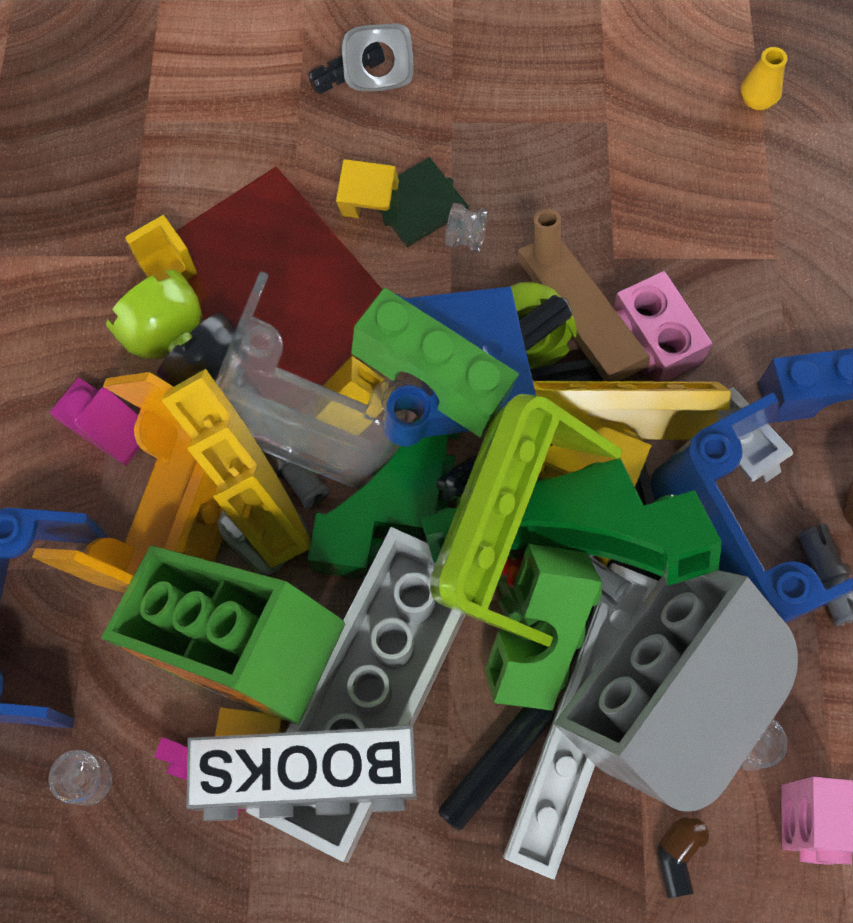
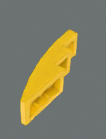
M204 369L166 391L161 401L191 437L187 448L188 451L217 485L213 495L214 499L266 563L273 568L309 550L311 539L289 496L252 434L208 371Z

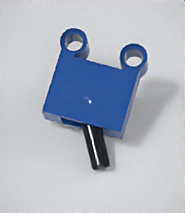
M511 286L412 298L398 295L519 373L513 389L502 407L520 394L536 396L526 351L572 316V310L567 299L553 295L519 320ZM422 380V389L416 386L405 385L395 389L387 400L383 417V431L392 443L399 446L417 444L423 437L469 431L437 410L439 398L432 388ZM401 410H409L414 412L419 420L414 423H405L399 420L395 413Z

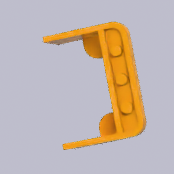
M150 372L106 378L103 384L104 388L141 408L135 422L134 436L137 444L143 451L157 458L126 540L122 542L115 538H98L90 542L84 552L78 550L35 548L32 558L94 585L125 593L150 545L215 562L223 540L218 528V519L223 508L213 497L217 485L187 449L191 437L161 401L165 392L173 388V386Z

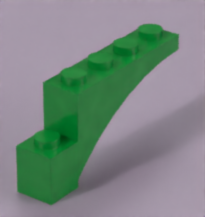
M459 433L423 437L417 444L400 446L388 463L355 494L327 514L316 513L307 559L312 572L364 580L384 541V538L377 537V535L387 536L391 527L427 542L421 519L435 515L437 512L448 508L449 501L440 499L442 490L438 489L436 485L439 477L445 473L447 474L448 471L454 468L455 456L447 455L450 439L458 440Z
M621 458L604 463H592L581 470L555 478L548 477L538 480L534 486L511 550L526 549L529 543L585 552L588 555L613 559L664 577L667 586L718 571L722 541L695 490L680 495H666L651 504L643 506ZM446 508L435 515L421 519L434 563L438 559L457 508Z

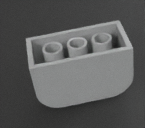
M718 570L667 586L664 577H662L559 715L554 725L596 767L606 774L679 811L691 812L702 809L713 803L727 788L787 699L793 687L798 668V651L795 638L788 625L747 576Z

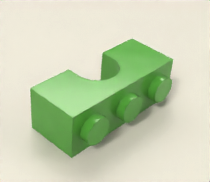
M385 287L354 326L351 354L393 381L401 372L418 377L430 386L438 396L439 405L437 410L480 438L490 425L494 415L508 399L519 376V373Z
M528 543L513 589L524 618L541 620L533 629L552 636V642L550 647L508 631L498 630L484 672L494 703L553 710L559 691L564 690L568 684L569 665L574 652L583 645L586 632L585 624L591 608L600 601L602 579L598 575L588 553Z

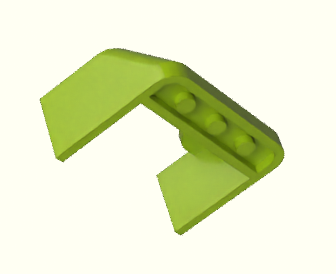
M520 394L502 407L490 422L432 571L430 591L433 599L443 606L550 647L553 639L552 636L491 611L488 607L550 444L560 448L615 459L620 458L622 449L549 399L541 396Z

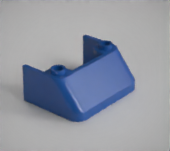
M774 392L699 431L656 468L650 483L656 500L666 495H680L689 491H696L722 541L719 570L747 576L784 622L788 624L852 593L853 577L826 590L816 572L801 562H785L765 571L715 482L732 473L739 466L743 454L739 438L778 418L779 401Z
M22 508L1 509L0 602L10 559L19 557L27 552L34 540L89 544L95 539L109 538V536L85 513ZM0 671V700H1V695H2V690H3V682H4V681H3V675H2L1 671ZM0 703V722L73 728V717L49 707Z

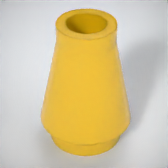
M777 47L765 49L758 62L742 81L741 94L744 103L748 107L755 110H765L780 100L783 89L784 70L788 59L787 54L782 49Z

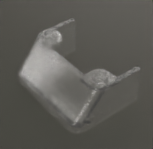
M260 271L214 381L237 411L263 452L350 487L361 489L388 463L400 447L392 443L383 431V417L390 394L395 389L405 385L416 386L422 389L421 379L406 373L403 381L395 379V381L391 379L385 380L373 390L368 405L278 368L277 364L283 351V341L279 332L272 325L252 317L269 277L268 274ZM401 410L395 413L399 420L405 423H413L416 414L409 410Z

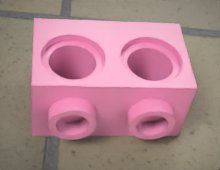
M665 271L617 293L613 308L650 355L649 367L641 370L643 374H649L653 381H668L703 364L713 343ZM637 309L648 310L653 316H644ZM659 345H670L677 353H668Z
M809 777L782 784V850L799 851L800 862L852 865L853 780Z

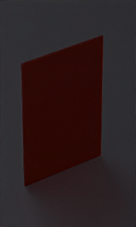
M274 167L176 230V233L187 247L197 271V275L186 281L191 285L198 297L202 316L206 320L220 311L238 326L244 334L249 347V359L245 367L246 372L283 419H285L315 398L318 390L351 356H354L351 354L354 326L382 291L381 287L277 167ZM354 356V357H355L356 359H358L360 362L365 363V362H363L362 360H360L359 358H357L356 356Z

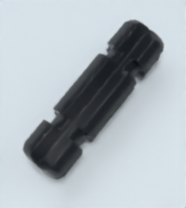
M379 42L369 44L362 54L364 68L369 66L372 69L385 61L384 50ZM342 55L328 61V67L326 68L324 65H320L309 71L310 84L317 94H322L332 89V83L334 82L336 85L346 82Z
M478 454L470 456L465 462H461L448 471L447 474L445 473L439 477L436 487L443 491L442 498L451 502L456 497H462Z

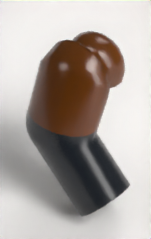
M683 817L673 822L658 844L657 857L667 898L694 893L687 863L698 848L704 847L709 840L707 826L697 818Z

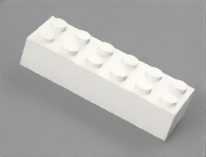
M393 527L390 528L343 620L345 627L300 725L290 724L286 733L414 725L466 616L437 603L433 599L430 591V578L436 563L433 562L428 543ZM372 802L349 803L350 814L316 815V805L293 806L294 816L286 818H259V808L247 809L246 812L342 862L349 863L372 814Z

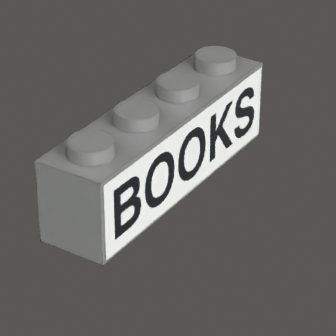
M413 726L188 738L186 808L203 811V821L237 820V809L259 808V818L293 817V806L316 805V815L350 814L349 803L372 802V812L406 811L405 800H417Z

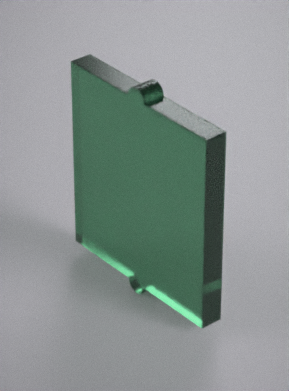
M429 157L398 175V189L392 190L389 209L387 211L378 210L383 216V224L391 226L404 245L409 247L468 212L469 205L453 187V179L446 178Z

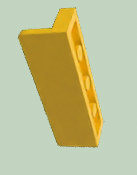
M533 381L536 396L549 399L591 429L597 430L602 427H608L613 430L626 429L637 434L642 440H690L699 431L718 421V410H730L731 390L719 382Z

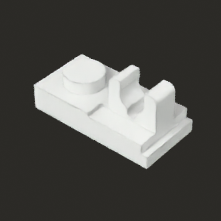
M734 387L729 389L731 390L730 410H718V421L750 405ZM768 423L739 438L743 454L738 468L750 482H754L758 478H761L764 483L768 482L781 473L780 463L793 455L792 449Z

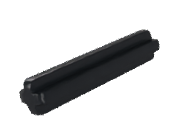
M523 707L439 807L438 813L441 818L452 828L458 831L462 830L553 721L555 713L552 710Z

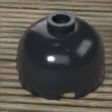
M219 311L192 330L190 333L193 337L183 347L178 344L169 353L156 372L162 380L175 387L206 369L227 399L233 391L243 386L246 380L241 376V373L248 364L249 347L244 334L238 326Z

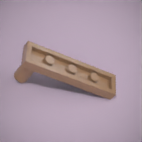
M543 209L537 212L533 219L534 243L518 249V262L533 282L546 285L554 289L561 297L567 299L577 327L576 338L573 334L572 337L604 381H620L649 367L650 355L562 241L560 214L553 209Z

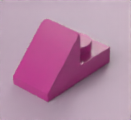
M78 377L49 412L55 420L125 466L140 449L134 436V426L138 414L104 387L97 390Z

